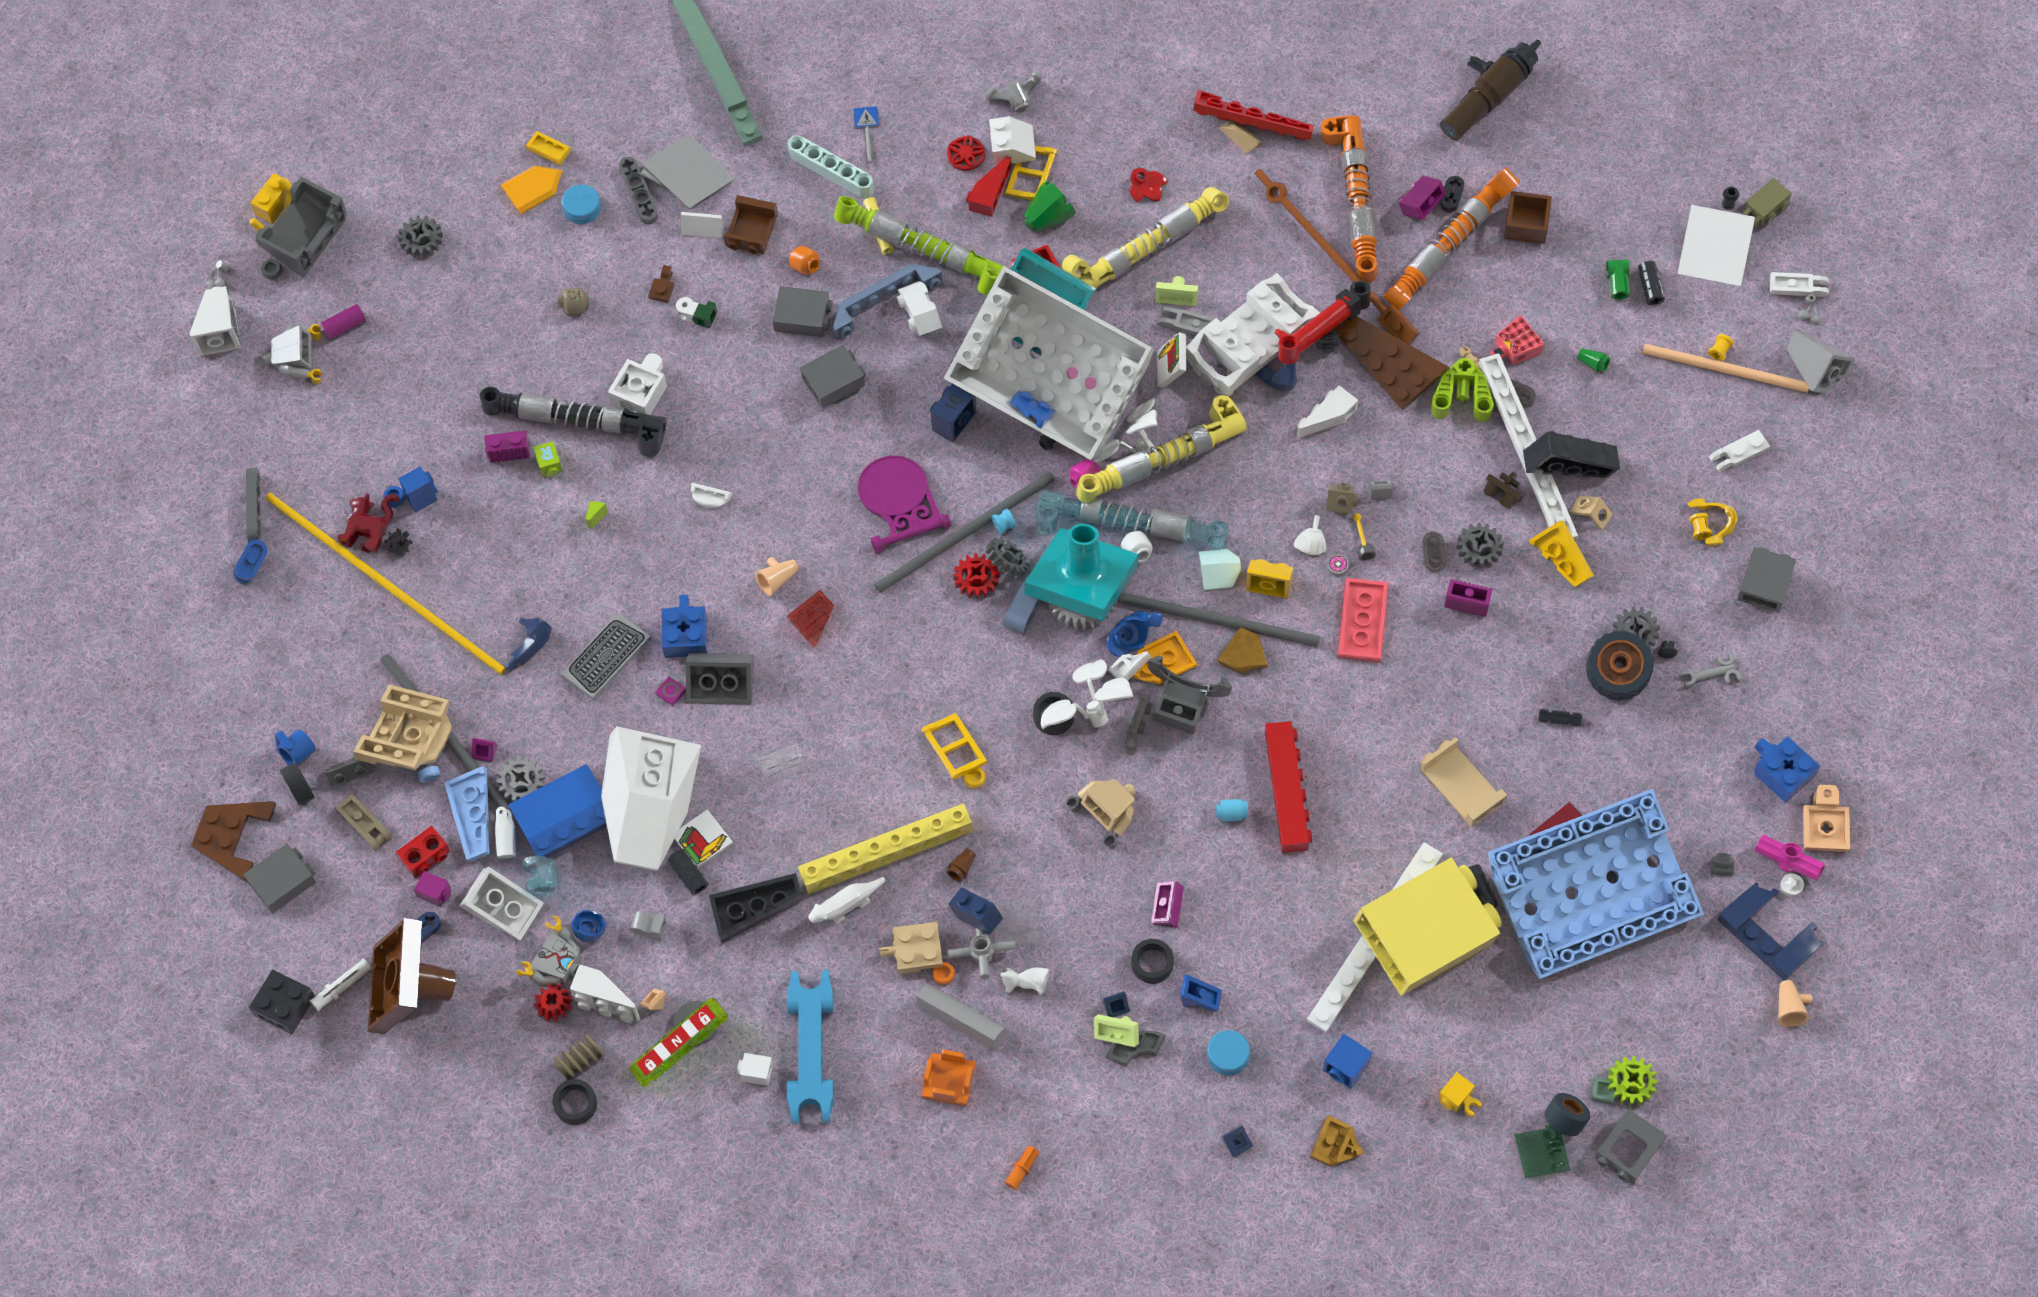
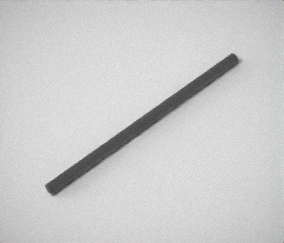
M1047 472L874 584L879 592L884 591L991 522V516L995 514L1000 515L1003 510L1013 508L1053 482V475Z
M1122 592L1117 599V602L1236 629L1242 627L1254 633L1318 647L1320 636L1128 593Z
M389 654L381 658L382 664L402 688L419 692ZM451 732L446 742L469 771L479 768L480 766ZM487 776V788L490 798L498 807L510 810L508 806L510 803Z

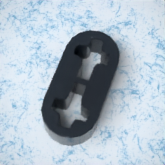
M1451 176L1446 181L1444 187L1446 195L1441 198L1440 203L1441 209L1445 212H1455L1459 207L1464 190V181L1459 176ZM1457 183L1456 190L1452 191L1453 184ZM1452 197V198H1453L1452 204H1451V205H1447V202L1449 201V198Z

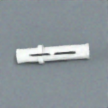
M363 958L331 985L327 984L324 986L325 989L309 1000L310 1003L319 1012L320 1009L333 999L337 1000L339 998L338 995L371 971V966Z

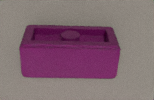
M1157 882L1151 924L1178 927L1184 886L1179 882Z

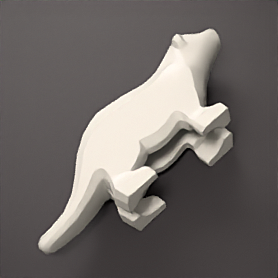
M881 877L868 883H854L843 888L821 905L815 904L814 909L808 916L809 920L812 923L833 919L836 924L840 923L845 919L844 915L858 906L863 908L869 904V896L885 882V878Z

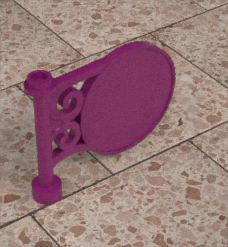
M885 456L874 460L862 471L858 481L860 500L868 511L883 518L891 529V535L880 539V536L877 535L870 538L875 554L883 552L885 546L941 527L948 530V527L952 526L948 514L939 513L928 487L926 475L915 461L903 456ZM926 497L933 512L929 519H927L929 509L922 505ZM919 512H924L921 514V519L918 518L917 514ZM900 520H906L909 523V528L906 531L896 533V529L904 530L906 527L904 521H902L901 524H899L898 522Z

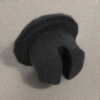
M1667 640L1663 641L1658 654L1662 658L1675 657L1678 654V651L1674 648L1675 643L1673 641H1669V643H1667Z

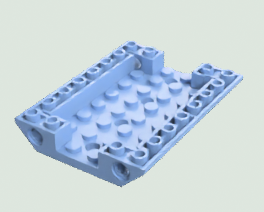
M1653 789L1488 852L1491 875L1527 963L1539 979L1704 915L1687 873L1682 874L1665 833L1670 830ZM1650 855L1656 857L1658 861L1655 868H1651L1647 864V858ZM1609 871L1617 875V881L1614 884L1609 883L1606 879V874ZM1568 887L1576 890V897L1573 900L1566 897L1565 891ZM1527 903H1532L1535 906L1536 911L1534 915L1526 914L1524 907Z

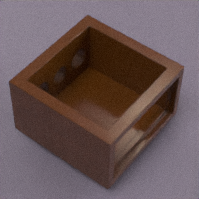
M1511 191L1504 239L1545 244L1552 196Z

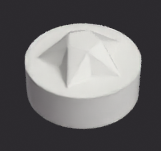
M1792 873L1785 875L1780 883L1781 891L1789 897L1798 896L1804 887L1802 878Z

